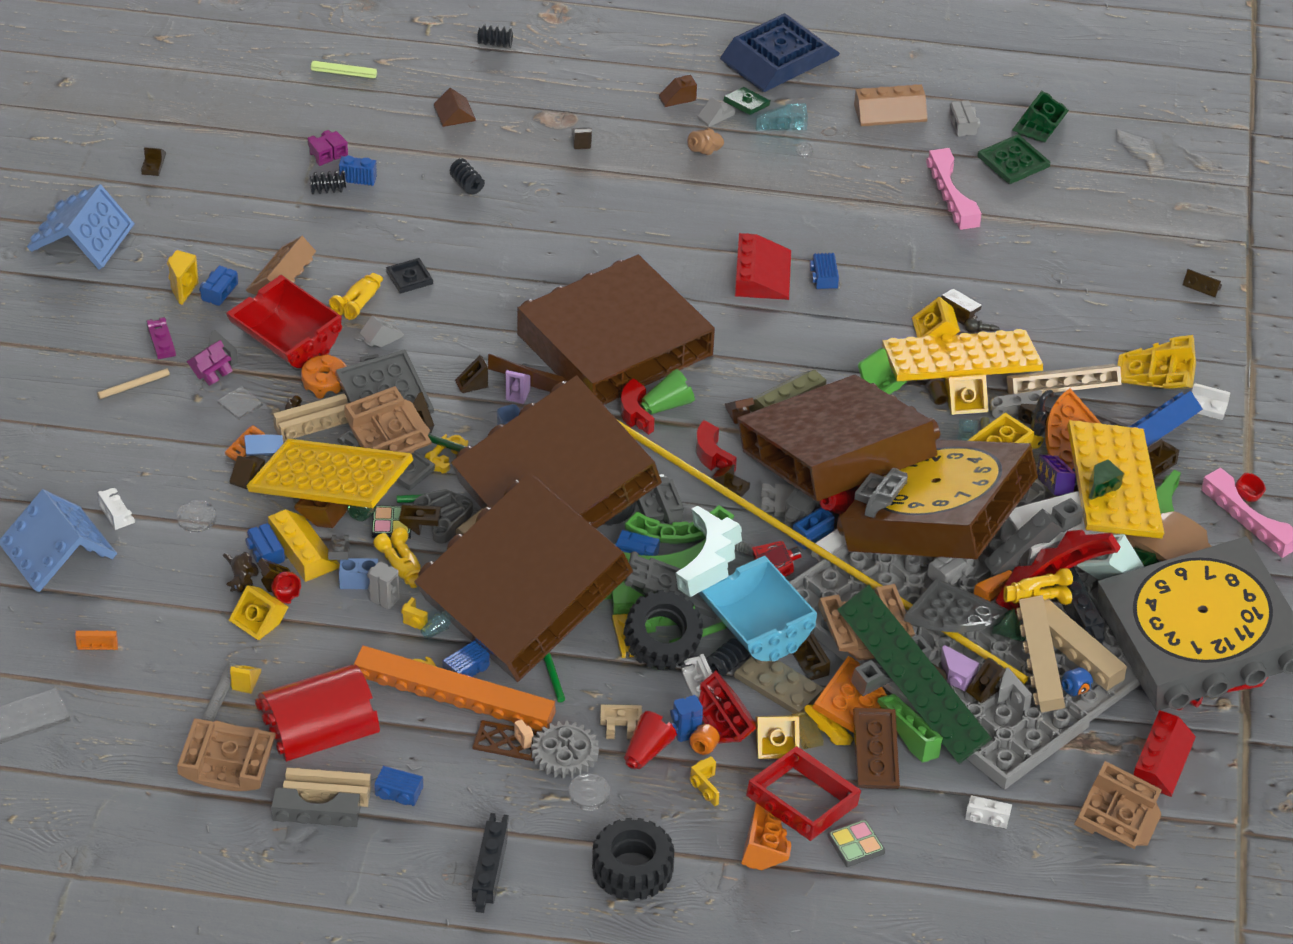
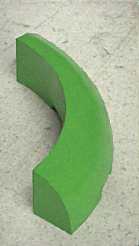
M720 505L709 512L720 520H723L725 517L732 520L734 518L732 513ZM636 512L625 523V529L629 532L660 539V543L682 544L706 538L703 532L694 526V522H673L672 525L663 524L658 520Z

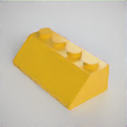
M286 509L268 516V523L281 543L284 554L305 582L340 568L337 560H328L329 549L304 516Z

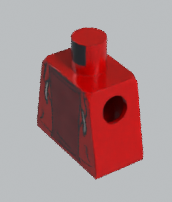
M783 541L752 547L754 560L766 556L784 577L794 572L793 561L802 558L798 546L787 550Z

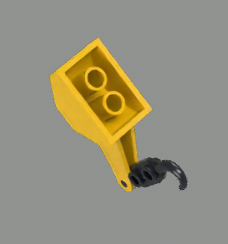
M1047 390L1039 397L1037 406L1031 414L1032 424L1030 428L1004 413L967 441L1031 443L1032 450L1038 449L1043 444L1044 438L1041 435L1046 429L1045 419L1047 418V413L1044 407L1045 400L1049 395L1053 397L1054 392Z

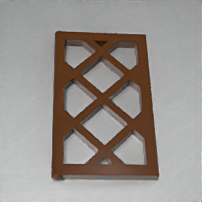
M481 720L473 744L474 750L529 761L534 760L532 752L530 755L520 753L519 751L524 748L521 745L518 747L514 746L511 742L516 739L514 735L508 737L504 733L505 730L514 731V726ZM485 726L496 728L488 733L484 730ZM532 730L533 735L537 737V731ZM500 733L504 739L494 743L490 737ZM486 739L490 746L479 745V742ZM507 743L511 750L499 749L498 747Z

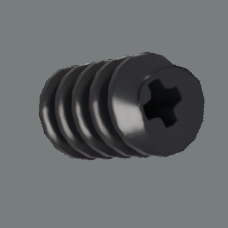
M484 23L482 28L479 27L477 43L481 44L483 41V44L487 45L489 42L493 46L496 42L498 47L503 44V47L506 48L509 44L511 48L513 42L512 27L506 31L505 26H503L502 30H499V25H497L494 30L492 24L487 29Z
M459 158L452 163L449 170L450 175L466 193L474 195L483 189L485 180L482 179L481 175L474 170L466 159Z
M342 170L340 176L338 171L334 172V176H332L330 171H328L327 176L324 175V172H321L319 177L316 172L313 173V177L310 176L312 194L315 193L316 189L319 194L322 193V189L327 194L330 188L333 193L336 192L337 188L340 193L343 192L344 187L346 188L344 170Z
M731 638L708 656L706 661L712 673L717 671L721 676H725L733 667H736L738 663L747 658L749 652L738 639Z

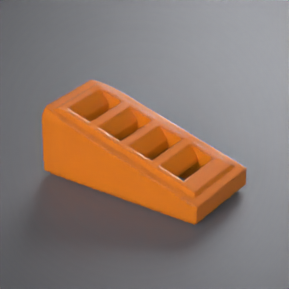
M252 425L225 451V455L236 461L238 456L246 457V451L242 447H245L244 436L265 435V433Z
M1008 570L977 583L974 587V595L991 602L1000 594L1012 571Z

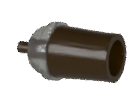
M942 378L928 379L926 387L936 405L945 404L949 397L945 389L944 380Z

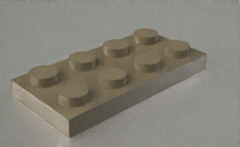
M751 656L734 673V678L799 717L805 712V706L812 705L824 690L820 685L778 660L760 661Z

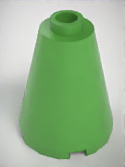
M676 369L642 398L641 407L652 415L691 404L695 401L691 386L688 387L685 382L687 381L685 376L679 369Z

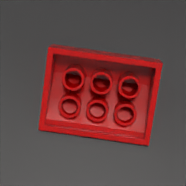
M739 233L735 297L789 300L791 250L757 234Z

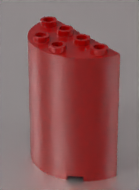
M279 275L258 290L256 297H248L227 312V317L232 324L295 368H302L311 358L328 355L342 330L341 315L283 275Z
M356 664L258 694V698L255 699L258 711H262L264 724L269 725V732L276 733L274 740L277 742V751L279 755L283 754L286 762L380 732L377 711L373 710L370 704V699L373 698L363 673Z

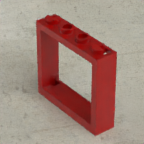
M796 746L749 780L746 796L811 841L858 805L861 790ZM794 768L839 799L840 802L813 822L766 788Z

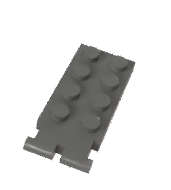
M351 429L337 439L341 445L345 443L348 446L361 447ZM416 451L411 453L414 460L396 480L397 483L409 491L435 470V464Z
M631 552L629 564L633 572L626 578V586L634 585L642 588L644 593L653 591L654 594L657 589H663L664 592L673 590L675 591L674 594L680 595L681 593L686 596L685 600H691L695 605V609L698 608L701 614L713 619L717 618V615L701 598L699 593L689 597L678 589L676 572L681 570L680 568L653 558L648 560L638 556L637 552Z

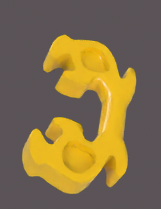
M447 434L441 437L464 446H469L468 440H465L460 435H453L447 438ZM437 445L432 451L425 454V458L435 464L434 471L444 474L450 470L449 457L445 455L438 457L446 447ZM451 449V452H452V453H454V454H458V453H459L458 451H455V450H452V449Z

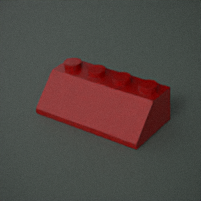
M1159 710L1134 770V776L1161 789V794L1170 797L1174 793L1196 738L1179 716Z

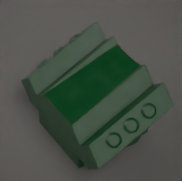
M1041 90L1012 131L1045 143L1069 110L1062 103L1054 100L1050 94Z

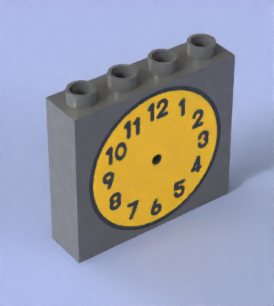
M1247 536L1098 581L1097 607L1155 711L1169 707L1174 710L1181 709L1188 705L1190 701L1201 697L1209 696L1216 698L1225 694L1228 689L1243 684L1255 686L1262 683L1269 676L1282 672L1293 674V611Z

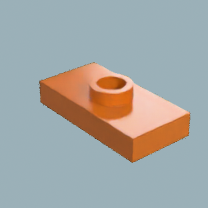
M96 630L76 631L75 633L78 650H118L117 631Z

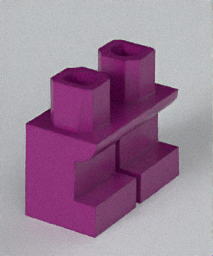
M326 130L319 138H316L314 135L307 138L310 155L315 156L316 163L319 166L332 162L333 159L337 160L342 156L348 155V142L337 131L331 132Z
M221 340L211 344L186 361L198 379L204 378L209 386L220 380L215 370L218 369L222 377L233 371L229 364L231 357L226 355L222 349L224 345Z

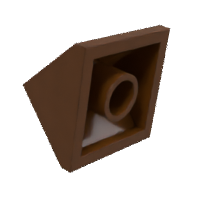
M449 88L434 103V108L442 127L476 121L467 98L452 88Z

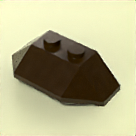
M1160 439L1147 448L1153 479L1177 464L1180 450Z

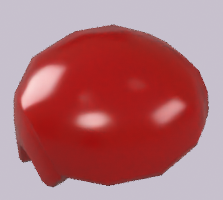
M1244 473L1235 484L1238 494L1242 500L1247 502L1259 500L1266 491L1264 482L1252 473Z
M293 572L279 573L272 582V593L282 603H291L293 598L299 596L301 589L300 578Z

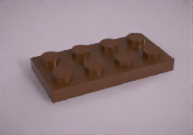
M854 708L857 788L899 789L896 710Z

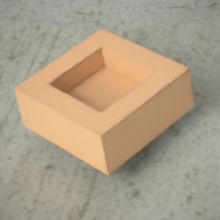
M522 719L514 722V736L524 750L530 748L533 737L531 727L526 726Z

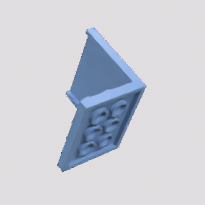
M99 184L88 190L83 189L78 195L75 196L73 194L65 201L60 200L54 206L55 210L50 212L46 217L47 220L38 227L39 231L31 236V241L27 248L32 252L69 235L99 270L105 266L135 223L104 187Z
M44 489L39 492L0 538V546L32 588L38 592L44 588L79 545H82L89 552L95 551L103 558L106 556L113 559L117 555L114 548L80 506Z

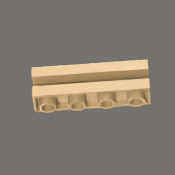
M344 393L274 413V428L278 435H282L283 441H286L287 439H294L346 424L348 421L344 414V406L348 404L347 397Z
M286 768V781H284L283 788L297 789L299 796L306 802L322 804L332 800L339 792L360 794V805L368 807L371 792V774Z

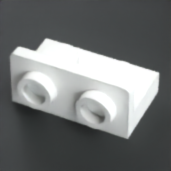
M1195 383L1192 393L1203 408L1197 414L1223 420L1230 392Z
M971 795L965 820L1007 829L1012 804Z

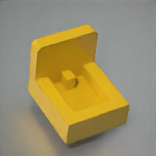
M411 597L401 610L403 623L425 631L428 627V612L416 608V599Z

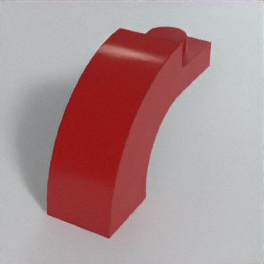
M633 378L625 385L621 394V416L628 427L631 428L637 425L640 430L649 435L654 432L655 418L640 407L642 398L646 395V387Z
M703 420L698 427L696 439V453L699 460L711 471L715 467L722 469L734 464L735 472L737 457L716 445L719 441V428Z

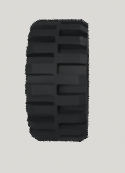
M657 589L655 594L653 591L645 594V597L640 596L636 603L631 606L625 621L623 635L626 636L624 639L626 646H630V654L632 656L636 655V660L639 663L645 662L647 663L646 667L651 669L653 666H656L657 670L664 671L665 667L672 670L676 668L677 664L681 667L685 664V660L693 657L703 635V619L699 618L701 615L699 609H694V603L691 600H685V595L681 593L676 595L673 590L664 592L663 589ZM659 616L669 618L678 625L682 636L673 643L658 642L648 634L645 627L646 621Z
M625 818V821L619 819L614 821L613 825L608 824L603 828V831L598 833L593 843L592 869L594 879L597 880V884L602 889L605 888V892L610 895L615 894L616 898L622 900L623 898H628V901H635L637 898L644 900L647 899V896L653 897L657 895L659 890H664L667 887V883L672 879L674 844L669 834H665V830L662 827H656V823L652 821L645 822L642 818H638V820ZM625 853H639L648 857L650 861L642 865H627L621 863L616 858Z

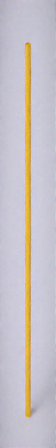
M619 421L636 441L864 584L870 585L874 590L876 587L883 586ZM900 597L904 608L908 611L913 604ZM941 631L986 660L991 658L1003 668H1009L1022 683L1025 684L1028 681V676L957 632Z

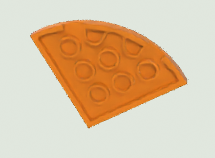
M1069 388L1058 398L1050 410L1045 427V441L1048 454L1058 456L1073 469L1074 462L1067 427L1069 420L1102 423L1073 390Z
M848 655L818 697L812 709L854 733V708L882 709L877 702L878 698L887 695L882 687L865 696L860 694L851 680L855 668L861 664Z

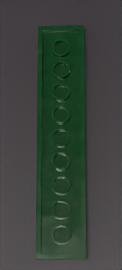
M870 585L837 609L928 726L943 737V745L958 764L962 763L992 739Z

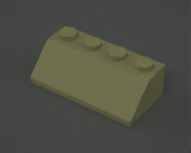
M816 370L800 373L753 397L754 405L749 406L751 412L822 387L826 385L827 380Z

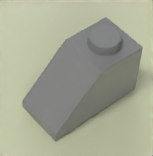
M375 316L370 317L360 332L365 338L364 342L372 347L374 345L383 347L404 336V333L394 324Z

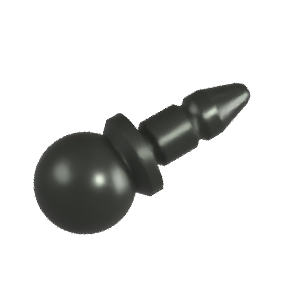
M970 318L965 322V329L970 333L976 331L979 333L981 330H990L992 332L1000 330V327L994 324H982V320L977 321L974 318Z

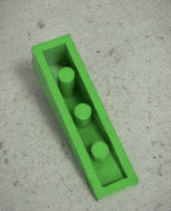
M891 694L878 698L877 702L882 709L896 710L897 732L911 753L921 762L939 758L943 739L939 733L933 731L897 695Z

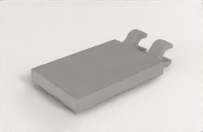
M762 484L761 510L766 513L774 512V517H785L786 499L796 487L787 484H775L774 488L770 484Z

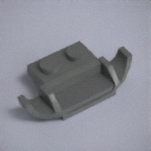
M892 468L886 477L873 473L869 474L855 492V500L867 504L865 516L874 518L879 510L892 504V501L904 485L907 484L908 475L906 472Z
M659 473L662 483L637 500L641 514L658 521L663 520L664 523L671 525L673 522H682L684 506L672 479L669 480L667 476Z

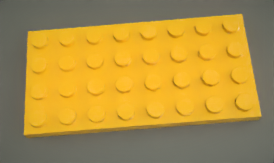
M1022 329L1014 331L999 330L990 333L979 332L975 334L961 333L955 336L944 334L942 337L927 335L924 338L907 337L904 339L889 338L888 340H882V347L886 350L890 366L897 381L1043 371V363L1026 330Z
M1069 420L1067 427L1081 507L1084 509L1085 530L1162 539L1164 528L1144 429ZM1109 459L1124 473L1122 485L1116 491H1111L1102 497L1091 500L1089 498V481L1094 465Z
M287 439L247 484L249 492L374 508L414 459L411 453Z

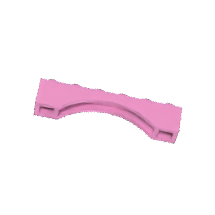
M950 148L929 150V158L926 159L927 167L931 169L932 177L937 182L938 190H941L943 200L947 202L948 211L952 213L954 223H957L960 230L980 227L982 213L977 203L961 194L951 181L950 176L953 172L954 156Z
M1222 468L1204 477L1201 491L1205 495L1209 496L1281 558L1293 552V527L1290 524L1267 518L1250 508L1238 494L1234 478Z

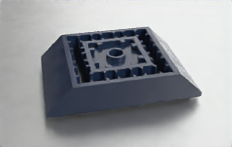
M783 13L734 37L721 55L720 60L762 92H766L839 56L840 52L798 21Z

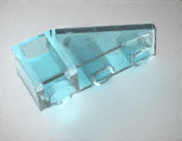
M787 104L757 115L756 131L807 130L808 114L806 104Z

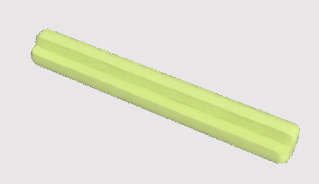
M312 61L311 63L312 71L373 79L377 76V69L320 61Z

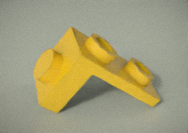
M710 756L705 760H700L691 767L690 782L693 787L699 789L706 801H710L713 806L719 805V791L708 780V778L715 775L716 761Z

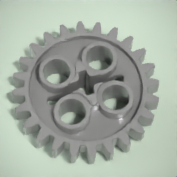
M557 721V726L549 723V729L542 727V732L537 731V737H533L531 752L532 758L535 759V765L539 764V770L546 768L547 775L554 772V777L561 774L562 779H564L566 774L573 778V773L581 776V770L588 772V766L594 767V762L598 760L599 747L596 735H591V729L584 731V725L577 727L576 722L569 725V722L566 721L565 725H562L560 721Z

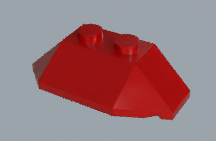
M717 671L700 683L699 701L703 707L702 721L704 724L713 726L718 731L720 736L719 744L741 742L756 729V722L747 708Z

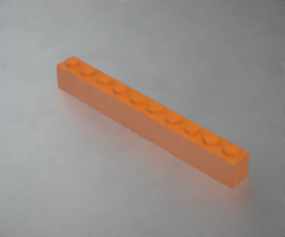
M362 645L354 662V665L356 664L366 680L377 682L383 686L395 687L400 691L412 692L420 697H429L438 702L453 704L458 708L470 709L478 714H487L496 719H504L512 723L522 719L526 726H530L536 731H541L542 727L549 729V723L552 722L556 713L555 701L364 645Z

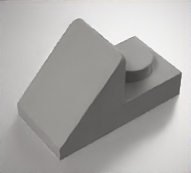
M711 97L698 115V119L710 127L735 115V109L724 101L720 103L714 97Z
M1006 668L999 690L998 703L1012 698L1013 702L1023 711L1030 708L1031 692L1009 668Z

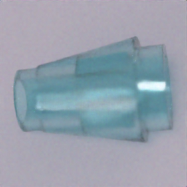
M441 611L436 613L421 629V633L426 639H429L449 629L448 626L451 625V621Z

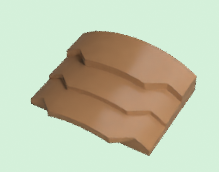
M396 386L344 406V414L348 424L362 448L414 453L415 450L432 443L428 437L430 429L419 416L413 403L403 399Z
M1175 511L1161 514L1164 528L1162 539L1125 535L1132 547L1155 553L1160 561L1212 547L1208 543L1206 529L1187 516Z
M896 585L876 587L875 593L907 633L913 637L915 632L912 625L904 621L907 612ZM839 595L820 598L818 602L820 612L824 621L827 622L838 650L848 652L858 660L875 659L837 610L847 601L842 602Z
M194 718L177 765L178 774L198 784L229 791L260 789L276 733L262 731L259 728L231 725L218 720L212 722Z
M1105 761L1074 825L1091 834L1097 832L1113 841L1117 840L1133 849L1136 846H1147L1162 815L1156 803L1162 790Z

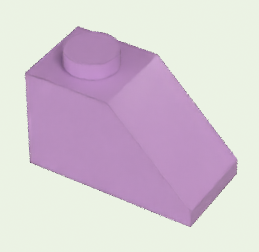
M507 370L506 400L524 404L530 391V375Z
M946 645L942 647L941 664L943 670L946 671L947 683L965 692L978 673L979 663Z

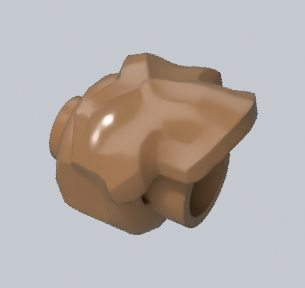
M707 128L705 130L692 131L688 136L687 143L691 151L711 155L713 151L719 150L724 145V139L720 134L714 133L712 129Z

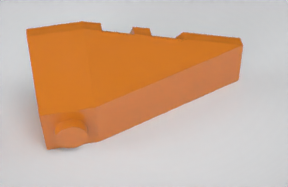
M755 803L741 864L751 869L762 871L789 860L792 845L786 838L787 831L782 827V821L757 803Z

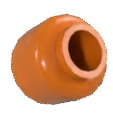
M701 724L692 733L689 743L691 748L698 754L708 755L717 746L720 736L713 726Z

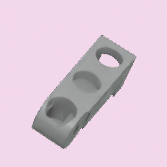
M1037 390L994 397L989 403L992 415L998 418L1004 413L1008 415L1019 414L1021 404L1037 405L1042 391Z

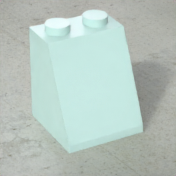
M1114 534L1113 536L1121 546L1118 553L1089 559L1077 564V567L1098 580H1103L1142 568L1144 565L1125 534Z

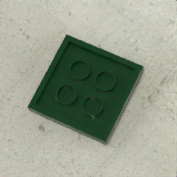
M1019 134L978 151L977 155L979 159L1009 185L1049 168L1051 163Z

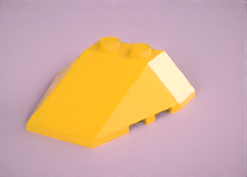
M1193 335L1173 337L1169 339L1170 342L1161 345L1157 342L1153 344V347L1145 350L1139 348L1120 354L1117 365L1121 367V382L1171 390L1193 388L1196 368Z

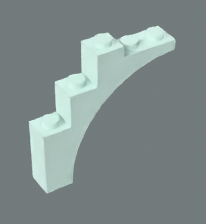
M699 506L692 508L694 526L701 530L707 538L702 551L691 563L676 572L678 589L689 597L728 577V562L735 559L734 545L742 541V529L737 522L728 517L720 520Z

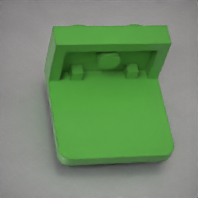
M884 348L878 349L858 364L861 378L869 383H875L879 389L887 394L899 390L902 385L907 383V381L896 380L894 373L891 371Z

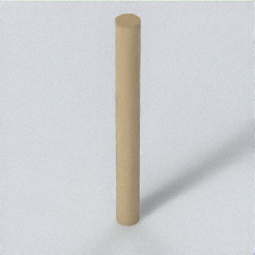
M166 368L97 392L98 398L103 399L169 376V370Z

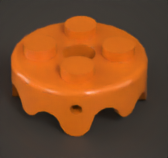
M331 355L311 358L303 365L301 370V379L305 390H311L319 399L324 398L328 391L338 394L342 387L335 372L337 369L347 367L341 359Z

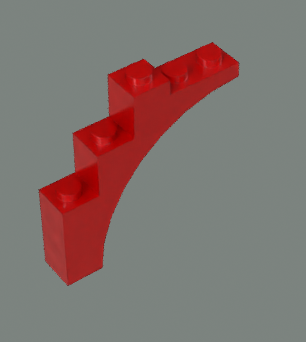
M1083 530L1067 531L1057 548L1041 549L1031 566L1015 567L1004 587L1011 586L1012 583H1017L1026 578L1044 576L1046 574L1054 575L1060 569H1070L1089 559L1118 553L1121 546L1112 533L1086 535ZM1003 587L996 602L998 605L1009 609L1008 614H1017L1016 608H1020V603L1005 602Z

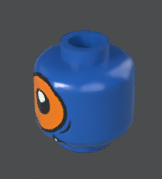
M1078 667L1066 671L1062 676L1061 684L1067 694L1077 696L1087 693L1091 689L1093 679L1086 669Z

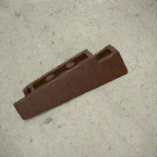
M488 354V369L505 374V380L507 370L530 375V387L551 392L552 388L559 382L566 381L563 376L516 364L500 356Z

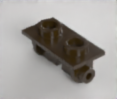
M1187 269L1182 284L1215 298L1217 292L1222 287L1220 280L1191 269Z

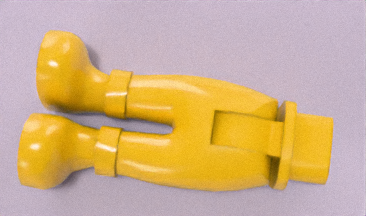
M375 273L365 275L352 285L343 297L333 295L329 299L331 309L341 316L344 314L348 320L355 319L363 306L375 295L381 286L382 276Z
M404 527L395 529L391 535V540L386 533L376 536L373 541L375 548L379 552L384 553L391 566L398 570V576L404 579L406 584H409L411 588H416L417 586L414 581L418 578L421 566L414 553L410 551L406 544L409 536L407 530Z
M1063 568L1054 575L1046 574L1044 576L1022 579L1017 583L1014 582L1011 586L1004 587V601L1019 603V599L1043 595L1044 600L1054 599L1055 597L1061 604L1068 605L1072 602V594L1067 587L1073 583L1072 573L1070 569Z

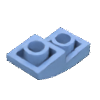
M282 435L244 436L246 456L264 454L265 456H273L283 445Z

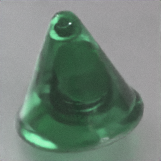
M1011 608L1005 614L1003 620L996 624L991 631L992 634L1018 641L1026 639V636L1022 637L1021 623L1015 608Z

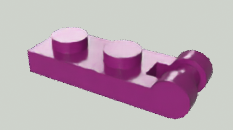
M161 317L155 321L152 319L146 320L157 359L176 356L166 318Z

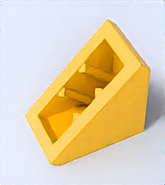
M246 665L231 666L232 690L252 694L261 674V669Z

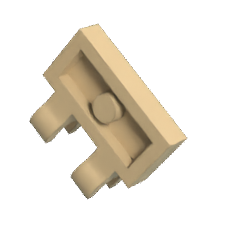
M601 705L600 725H607L606 739H615V725L627 726V739H631L639 717L642 715V705Z

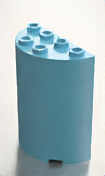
M766 556L736 568L732 575H728L727 578L699 592L701 598L748 652L760 661H777L789 653L796 652L816 626L817 612Z

